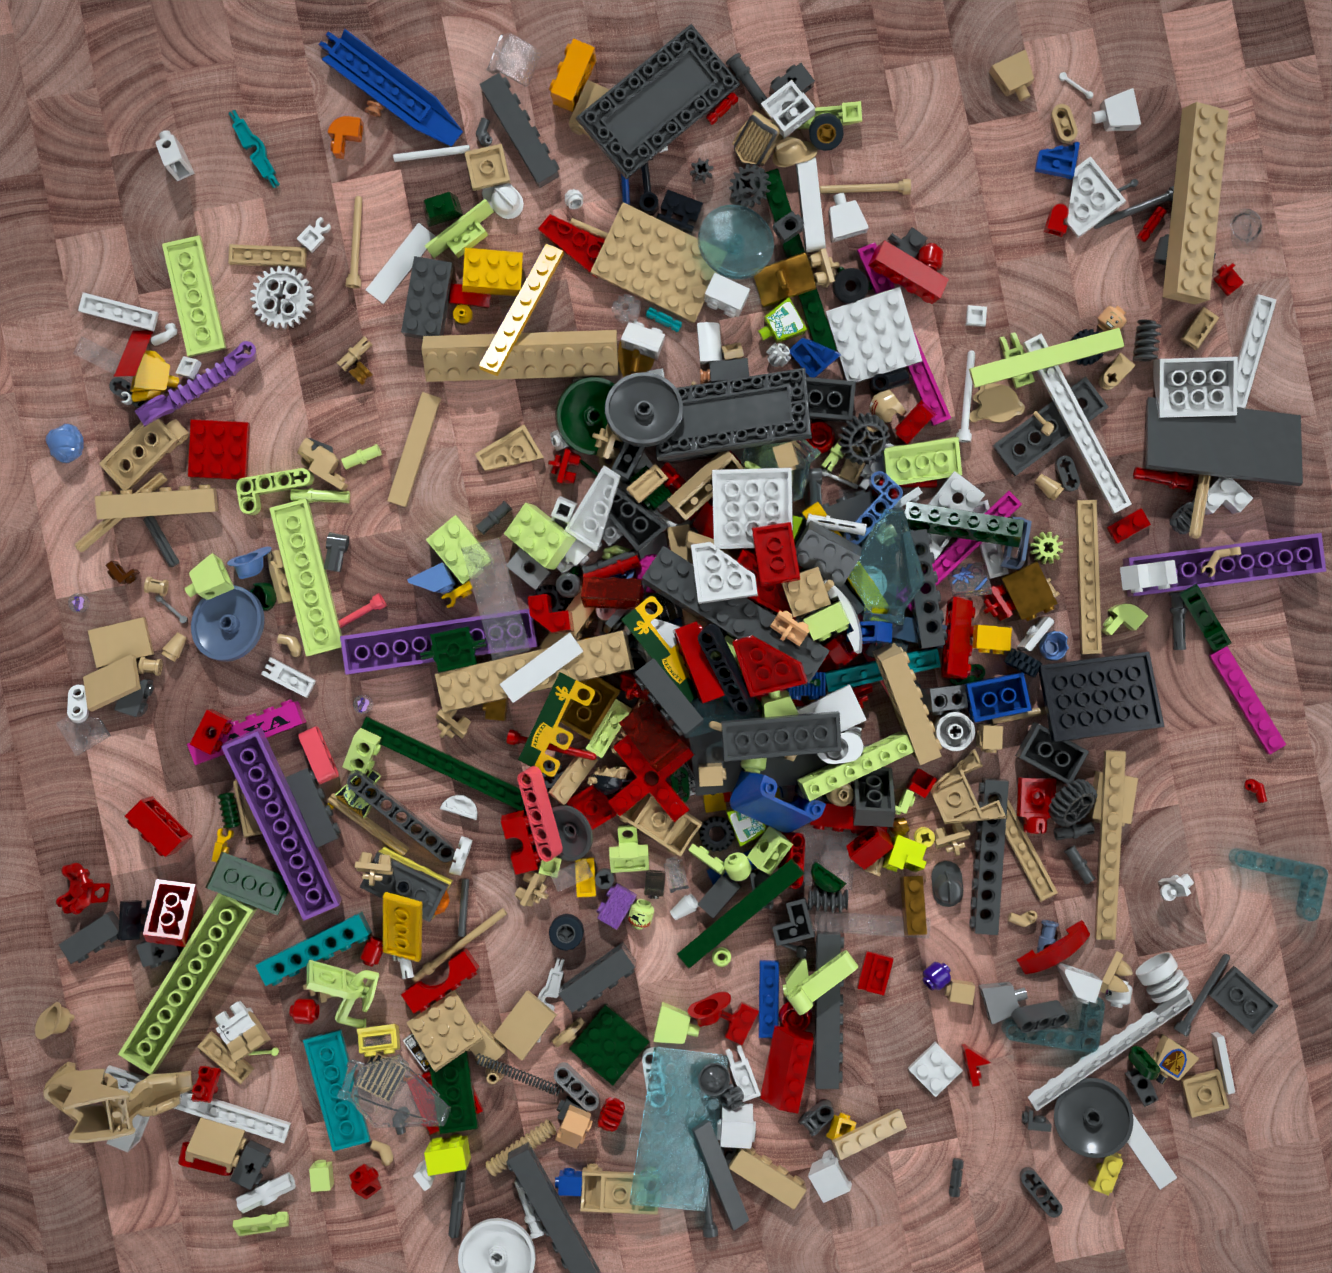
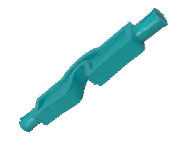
M232 110V113L229 112V116L234 122L232 127L237 133L243 148L247 150L254 146L257 147V150L250 155V159L258 168L262 177L265 180H269L272 188H276V185L279 186L280 183L274 176L276 171L267 158L266 146L260 138L252 133L246 121L240 119L236 110Z

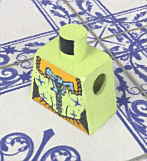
M372 769L367 777L377 783L381 775ZM355 776L351 783L357 785L362 780L360 777ZM347 784L335 794L339 800L362 818H365L373 807L352 791ZM369 788L365 793L372 797L377 792L375 789Z

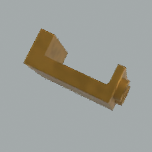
M1037 561L1021 568L1019 571H1014L1002 577L1003 583L1021 620L1026 619V621H1030L1037 617V613L1052 611L1055 609L1054 605L1058 604Z

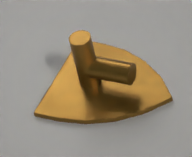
M621 341L619 342L618 362L623 377L651 370L655 359L640 354L638 349L630 351L622 348Z

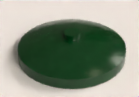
M599 377L583 378L569 385L561 394L555 411L556 426L562 439L572 449L583 454H597L599 449L595 447L597 439L593 438L592 435L593 433L599 435L601 428L606 429L608 424L605 415V403L609 391L615 385L613 382ZM615 440L613 447H618L622 442Z

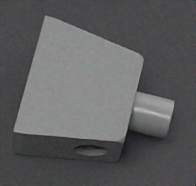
M1010 982L979 985L988 1020L991 1024L1010 1017L1012 1012L1019 1008L1018 1001L1028 999L1025 988L1014 990Z

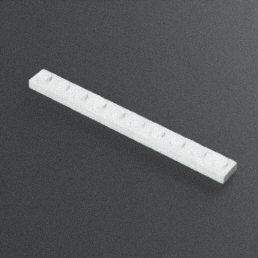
M1042 333L1023 343L1027 353L1048 347ZM1057 365L1037 371L1111 512L1114 514L1131 505L1124 488L1060 367Z
M1185 989L1174 998L1160 1003L1156 1009L1144 1014L1140 1020L1128 1025L1121 1033L1112 1036L1108 1042L1095 1048L1089 1055L1082 1057L1072 1067L1066 1068L1056 1078L1050 1079L1040 1089L1034 1090L1028 1096L1032 1106L1038 1111L1194 1003L1191 993Z
M111 1065L107 1067L105 1072L117 1079L119 1089L128 1091V1093L132 1091L138 1082L146 1078L145 1076ZM192 1091L180 1094L181 1102L174 1108L281 1143H285L291 1126L290 1122L212 1098L211 1103L193 1102L191 1100Z

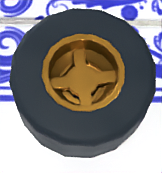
M824 113L813 119L809 127V138L817 149L829 151L836 148L842 142L844 136L843 125L838 117L830 113Z

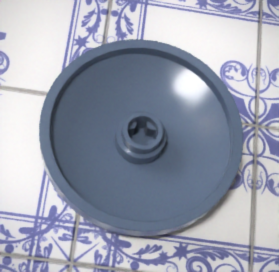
M233 585V590L209 600L202 598L192 616L191 634L196 647L204 655L217 661L228 662L244 657L256 646L264 629L265 618L260 601L253 593L239 586Z

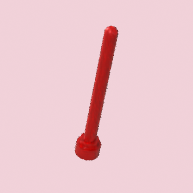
M510 729L506 742L514 746L520 743L526 744L528 737L522 736L517 730ZM551 743L547 747V750L588 760H595L597 758L595 753L572 747L563 750Z

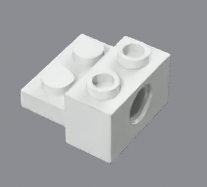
M793 80L789 81L761 103V107L770 117L773 124L780 129V134L783 138H786L815 115L814 105L804 92L802 93Z

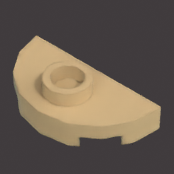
M581 1017L576 1019L552 1040L556 1048L565 1042L570 1043L575 1039V1033L585 1023Z

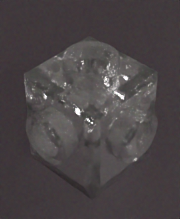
M628 294L618 295V300H614L612 306L615 319L624 324L634 323V321L638 322L642 306L641 300H636L634 296Z

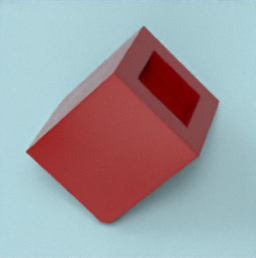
M918 768L908 783L907 788L926 798L937 778Z

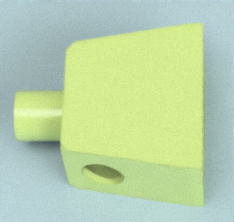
M213 553L189 572L192 584L185 587L189 597L198 594L206 600L234 589L222 559Z
M788 690L770 692L769 695L761 698L763 718L799 715Z
M662 1002L653 1042L685 1044L687 1035L698 1037L700 1026L690 1023L691 1017L688 1015V1012Z

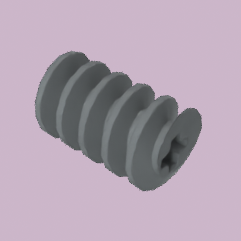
M1138 320L1137 323L1140 326L1136 327V331L1139 333L1135 335V338L1139 341L1134 343L1137 349L1133 353L1137 356L1133 357V360L1148 362L1152 361V359H1157L1158 356L1153 354V352L1159 351V348L1154 347V344L1160 343V340L1155 339V337L1160 336L1161 333L1157 332L1156 329L1162 328V325L1157 324L1153 320Z
M817 886L811 891L809 887L808 909L811 911L813 905H815L816 911H819L820 907L823 906L824 912H826L828 907H831V911L834 913L835 909L838 908L839 914H842L843 909L847 911L848 890L845 889L843 894L841 890L834 894L832 892L826 893L823 889L819 892Z

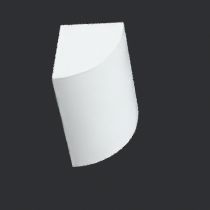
M715 322L697 323L700 364H709V361L723 360L720 324Z

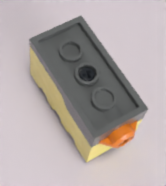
M383 847V849L376 853L372 861L374 864L379 863V857L382 854L391 856L393 875L376 874L383 875V880H375L374 886H370L369 880L363 879L359 888L382 899L384 893L388 892L421 901L422 919L428 922L437 914L445 912L450 902L448 890L453 880L437 874L431 869L421 866L387 847Z

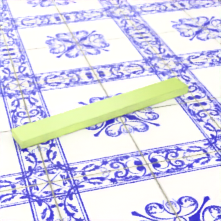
M1120 328L973 367L969 369L973 386L976 388L1123 348L1124 342Z

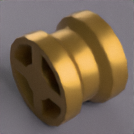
M360 361L355 369L349 371L361 385L365 384V380L368 377L373 376Z

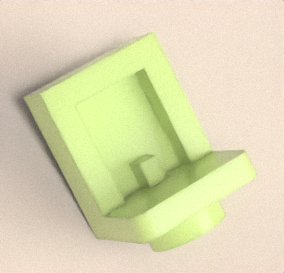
M904 788L898 806L895 805V814L900 815L901 812L907 814L909 806H913L915 796L912 790Z

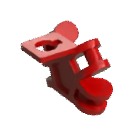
M72 863L62 867L61 872L63 876L69 879L70 888L66 894L57 898L56 904L58 907H62V911L65 914L72 912L77 915L84 908H87L90 903L108 901L110 883H94L92 879L88 878L90 876L89 870L84 869L79 863ZM103 887L104 894L98 898L97 895H94L95 891Z

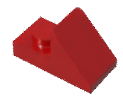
M962 1044L969 1082L972 1087L980 1086L979 1079H982L980 1068L976 1066L990 1064L991 1062L968 1045Z

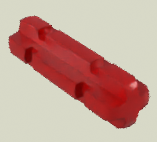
M731 92L726 99L722 100L713 109V112L711 111L706 116L707 121L711 125L715 124L718 121V117L721 118L731 108V105L734 106L738 102L739 98L737 95Z
M1162 207L1156 208L1153 215L1144 225L1143 230L1138 234L1137 238L1142 242L1148 240L1151 236L1150 234L1153 233L1161 219L1165 216L1166 210Z

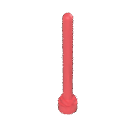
M381 594L374 595L370 603L340 619V628L373 609L381 610L386 607V602Z

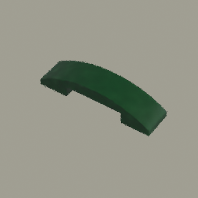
M1197 584L1179 593L1214 653L1232 644Z

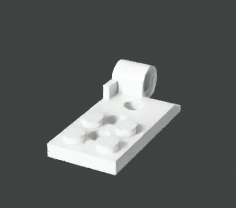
M954 471L928 505L972 512L985 494ZM957 492L963 495V501L958 504L952 500L953 494ZM930 533L932 544H929L930 552L934 554L935 560L951 539L950 536ZM919 546L916 552L921 555L923 548Z

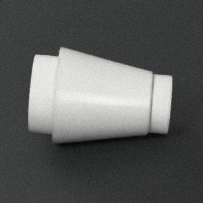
M692 894L685 895L670 911L672 917L678 920L697 911V907H699L698 901Z

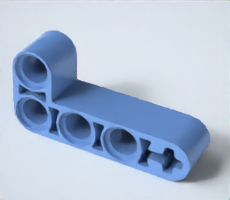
M882 471L875 472L869 478L870 487L879 496L855 521L862 523L864 517H868L871 520V526L866 528L865 536L857 534V541H851L856 545L871 532L903 495L901 487ZM875 476L883 478L881 486H877L874 483ZM889 489L897 491L896 499H891L888 496ZM876 503L883 504V513L876 512ZM844 533V538L850 541V534Z

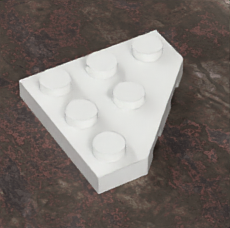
M1091 156L1075 168L1072 182L1069 214L1066 224L1077 238H1080L1126 202L1125 198Z
M711 542L691 545L699 604L758 596L755 574L741 566L736 560L718 549Z

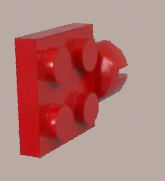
M1018 777L1017 816L1024 819V832L1030 834H1045L1047 832V820L1050 818V813L1048 812L1049 804L1052 803L1051 799L1056 796L1055 778Z

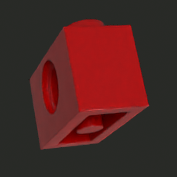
M213 709L206 710L189 745L209 755L216 754L222 748L224 735H228L232 728L230 724L232 719ZM210 728H214L216 730V736L214 738H212L209 734Z

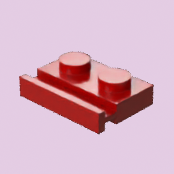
M866 950L857 989L884 996L894 958Z

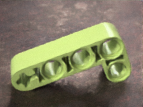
M298 468L241 478L236 484L240 510L249 515H256L261 510L259 495L309 487L314 482V475L309 470ZM303 474L307 475V478H305L304 481L300 479L295 480L294 478H301L303 477ZM284 476H288L289 482L283 486L281 479ZM268 479L270 481V485L268 488L264 489L262 483L264 480ZM249 482L251 489L245 492L243 489L244 484ZM252 501L254 508L248 511L247 503Z
M847 950L841 952L792 988L786 994L788 1001L799 1015H803L813 1007V1002L852 974L858 968V964Z

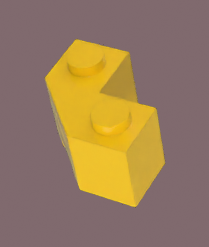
M974 625L972 648L978 649V653H990V650H993V654H1004V651L1011 650L1012 628Z

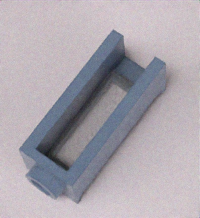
M1012 517L1024 520L1019 548L1005 546L1001 566L1019 571L1026 560L1032 521L1022 517Z

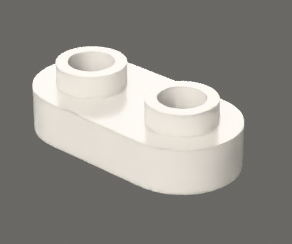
M75 685L68 692L67 714L74 723H82L89 716L83 685ZM80 691L81 694L76 696L75 693ZM80 709L79 713H74L75 710Z

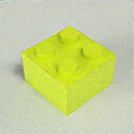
M455 1134L448 1139L437 1137L429 1142L424 1152L428 1176L467 1169L471 1159L467 1135Z

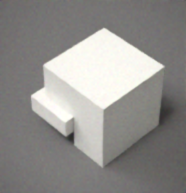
M743 1103L731 1110L730 1106L726 1108L722 1104L721 1119H717L716 1132L717 1140H720V1147L751 1149L752 1142H755L756 1121H753V1104Z
M831 1149L824 1152L822 1159L812 1163L808 1175L823 1203L849 1192L852 1187L851 1181H848L838 1163V1158H835Z

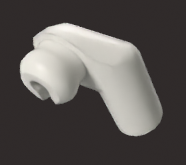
M174 323L167 324L165 332L151 337V343L157 346L177 335L178 329H176Z

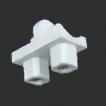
M1183 874L1181 877L1173 875L1171 878H1162L1158 881L1162 885L1160 895L1166 901H1172L1176 897L1188 896L1191 894L1188 888L1194 884L1188 874Z

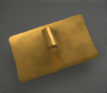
M805 252L753 271L763 307L816 289L813 272Z

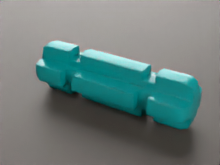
M649 307L646 312L647 318L655 319V322L668 328L671 327L676 332H679L682 327V322L676 319L673 320L672 317L660 311L657 312L652 307Z

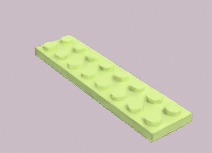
M307 499L269 508L306 656L342 648L340 640L342 633Z

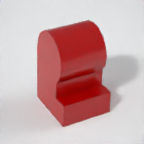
M1057 204L1050 210L1044 228L1045 233L1063 237L1068 227L1063 225V221L1069 214L1066 205Z

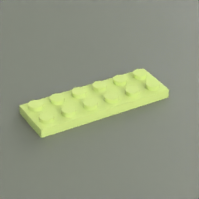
M198 235L163 243L162 247L187 356L192 357L227 349L201 236Z

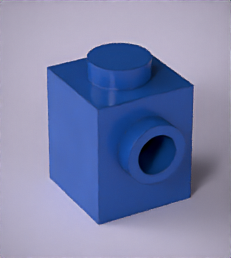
M573 1168L560 1170L559 1177H555V1189H558V1195L581 1196L582 1171H575Z

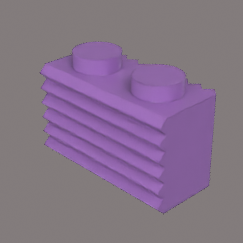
M618 883L615 887L611 886L606 894L608 896L606 903L601 902L596 911L599 913L597 919L616 930L637 897V894Z

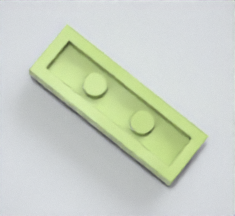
M615 699L586 749L603 758L632 708Z

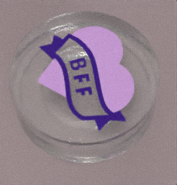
M74 594L68 601L69 608L76 613L85 612L90 604L88 597L84 594Z
M359 695L353 701V708L359 714H366L372 710L373 701L367 695Z

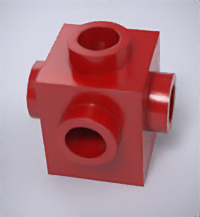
M363 1164L349 1175L353 1191L366 1200L382 1188L378 1180L379 1174L374 1167L371 1168Z

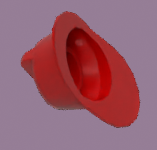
M728 992L712 994L690 1005L687 1010L688 1015L695 1018L700 1027L715 1024L720 1019L722 1010L730 1004L731 995Z

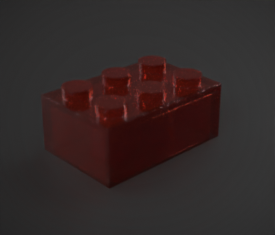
M650 699L619 722L651 767L657 772L688 749Z

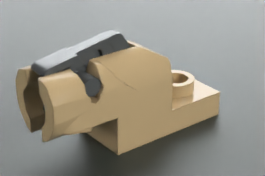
M305 438L297 453L311 464L308 470L340 490L345 491L348 487V484L344 483L345 478L337 473L333 476L340 463L336 455L333 454V447L311 438Z

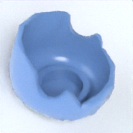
M1051 631L1045 634L1039 643L1041 655L1050 661H1058L1063 658L1069 649L1067 645L1068 637L1061 631Z

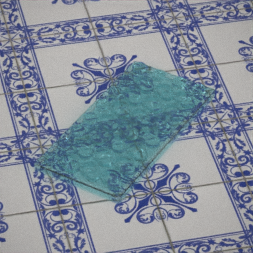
M654 1047L629 1201L631 1205L705 1211L710 1175L691 1129L703 1121L709 1120L717 1136V1123H719L722 1102L720 1095L712 1097L701 1091L698 1076L701 1069L709 1063L717 1062L727 1068L729 1060L727 1055Z

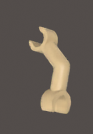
M1240 547L1214 551L1208 564L1201 568V573H1204L1208 567L1211 570L1209 577H1212L1215 574V566L1219 558L1240 555Z

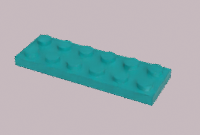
M342 1029L305 1038L303 1043L332 1151L370 1142L371 1137Z

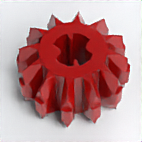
M612 1097L606 1099L599 1114L598 1127L611 1132L617 1130L624 1114V1102Z

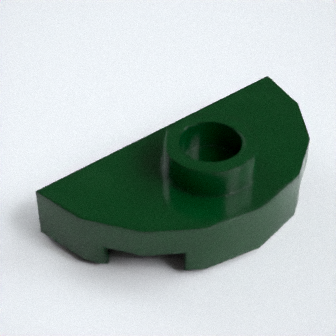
M816 861L812 864V878L821 889L835 893L847 884Z

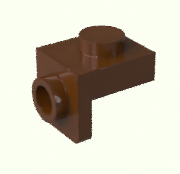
M110 561L105 565L109 569L107 571L109 576L113 580H117L119 584H131L140 573L137 569H131L126 573L118 561Z

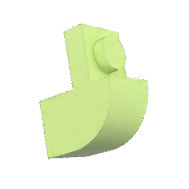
M1132 604L1115 605L1108 610L1113 617L1110 616L1105 620L1101 631L1106 635H1112L1121 624L1131 631H1136L1148 615Z

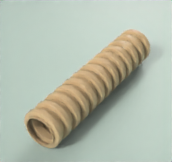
M546 1119L545 1123H540V1126H536L535 1130H530V1134L526 1133L525 1137H520V1141L516 1140L515 1144L512 1143L510 1145V1148L506 1147L505 1151L502 1150L500 1152L501 1154H496V1157H492L491 1161H486V1168L489 1173L496 1177L497 1173L502 1172V1169H507L508 1152L527 1142L535 1149L536 1145L540 1146L542 1141H546V1138L550 1139L551 1135L556 1134L553 1123Z

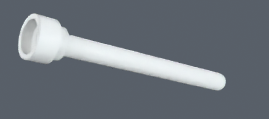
M970 350L967 355L961 429L956 433V437H959V442L969 443L972 439V434L969 430L973 383L969 369L973 368L975 363V352L973 350Z

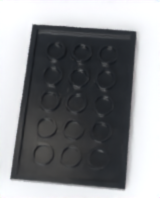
M1150 652L1039 666L1038 672L1052 743L1165 727Z

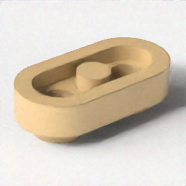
M1065 104L1055 106L1051 112V120L1057 137L1062 143H1070L1078 134L1071 109ZM1061 113L1063 118H1059L1057 114ZM1064 131L1069 133L1068 137L1064 135Z

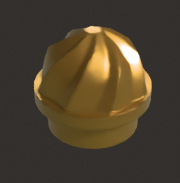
M904 817L896 818L893 827H890L891 832L896 836H905L907 832H910Z

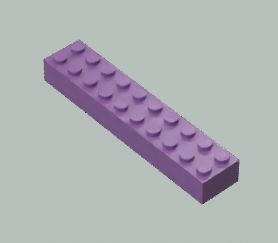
M1322 533L1123 559L1124 567L1175 560L1178 581L1176 584H1170L1171 588L1158 590V586L1143 588V592L1131 593L1130 589L1127 590L1128 597L1186 590L1195 584L1202 588L1326 572ZM1240 547V555L1219 558L1215 566V574L1212 577H1209L1211 570L1208 567L1204 573H1201V568L1208 564L1214 551Z
M529 609L340 636L345 674L435 662L433 658L421 659V657L428 655L420 656V652L430 651L432 648L430 634L467 626L470 628L471 637L474 641L486 639V642L479 644L487 643V647L476 648L475 656L539 647L535 619L530 616Z
M262 727L225 742L221 746L303 921L339 906L342 898L319 849L315 846Z

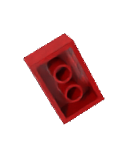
M153 796L141 799L125 815L128 819L127 823L132 828H137L142 833L141 837L146 842H150L160 856L168 857L177 853L193 837Z
M156 879L143 931L146 942L186 946L198 896L195 884Z

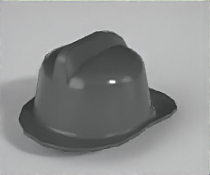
M951 861L939 862L934 867L931 876L934 899L944 907L955 906L963 897L964 890L961 870Z

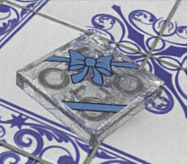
M984 561L961 563L947 575L952 596L969 597L992 594V587Z

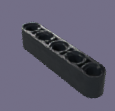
M707 624L699 633L698 642L734 712L739 716H746L755 704V697H750L742 671L721 630L715 624Z

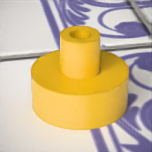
M461 304L455 307L453 317L457 323L466 325L471 322L473 312L469 306Z

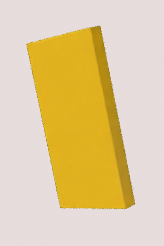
M388 892L384 893V953L416 962L420 961L422 958L421 901Z

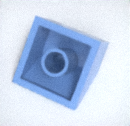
M440 563L407 579L410 584L441 594L453 591V587L457 585L449 567L445 563Z

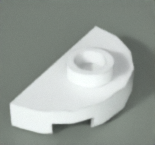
M464 795L451 796L440 807L442 810L477 820L478 811L475 803Z

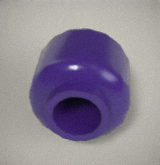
M933 962L923 971L922 981L930 990L939 991L951 981V970L945 963Z

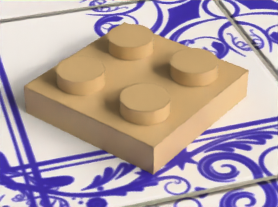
M502 144L465 152L473 191L511 183Z
M818 567L801 572L800 580L781 583L793 617L831 605Z
M1218 1069L1180 1079L1188 1111L1192 1118L1229 1108L1223 1081Z

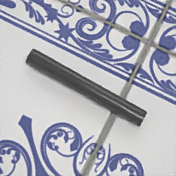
M462 878L458 925V936L465 937L469 893L468 878Z

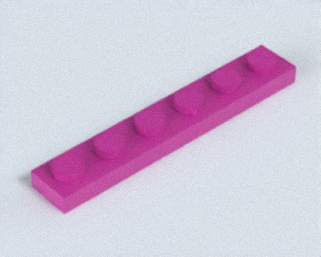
M1226 646L1210 654L1209 658L1266 753L1272 754L1286 745L1285 741L1229 648Z

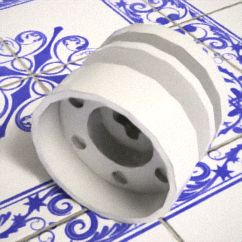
M1169 952L1161 953L1148 959L1138 967L1135 973L1144 986H1148L1146 991L1151 995V999L1155 1003L1165 1002L1174 998L1189 985L1188 979L1183 976L1182 970L1177 969L1178 964Z

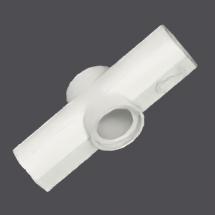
M288 1172L271 1181L266 1180L254 1187L253 1190L238 1196L236 1201L239 1211L245 1213L260 1205H268L276 1200L278 1196L295 1189L296 1185L293 1175Z

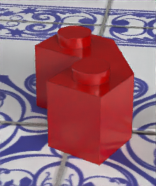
M548 594L528 596L529 613L533 619L554 634L574 632L572 612L569 610L553 612L551 596Z

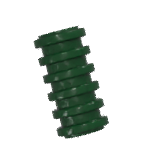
M232 792L217 796V799H220L218 804L221 805L219 809L222 811L221 816H223L222 822L225 824L223 825L225 829L238 827L241 824L238 822L237 804L234 803L236 799L233 798L235 793Z

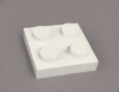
M936 1042L908 1067L910 1072L935 1097L963 1071Z

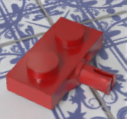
M742 1001L733 1014L722 1010L720 1018L729 1021V1027L724 1035L725 1038L743 1045L759 1010Z

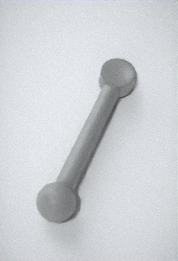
M160 594L156 595L155 600L161 602L172 611L181 623L188 621V618L182 616L163 599V596H160Z

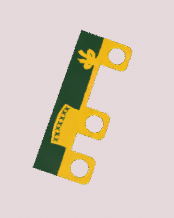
M650 596L621 620L650 657L657 661L687 700L691 702L697 697L688 670L683 665L685 664L683 657L678 652V644L670 648L650 623L663 612V607L657 599ZM648 602H654L657 605V612L651 615L646 612L645 606Z
M559 672L518 760L530 767H538L542 773L550 777L555 776L560 767V762L545 754L549 743L563 750L569 748L573 740V734L558 727V724L570 699L588 706L595 695V690ZM580 689H587L589 691L590 697L588 700L579 699L578 691ZM559 733H564L568 736L566 744L561 745L557 742L556 736ZM546 760L554 762L555 769L548 772L543 768V763Z

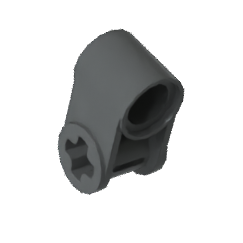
M822 1099L799 1118L798 1123L800 1125L803 1124L807 1128L811 1137L815 1136L832 1120L834 1116L832 1103L829 1100ZM823 1107L830 1109L827 1114L820 1112Z

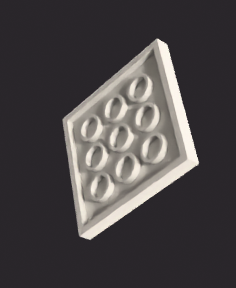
M900 287L826 311L837 350L841 354L840 360L847 381H856L858 383L873 378L877 374H884L922 362Z
M792 468L712 470L714 545L718 549L755 548L752 528L791 522L792 525Z

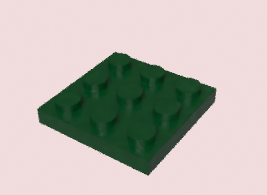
M605 1004L572 1043L569 1050L613 1086L650 1040L610 1006Z

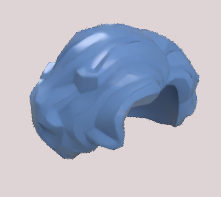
M63 424L49 431L45 441L50 449V455L56 458L57 461L70 463L82 455L84 439L76 426Z

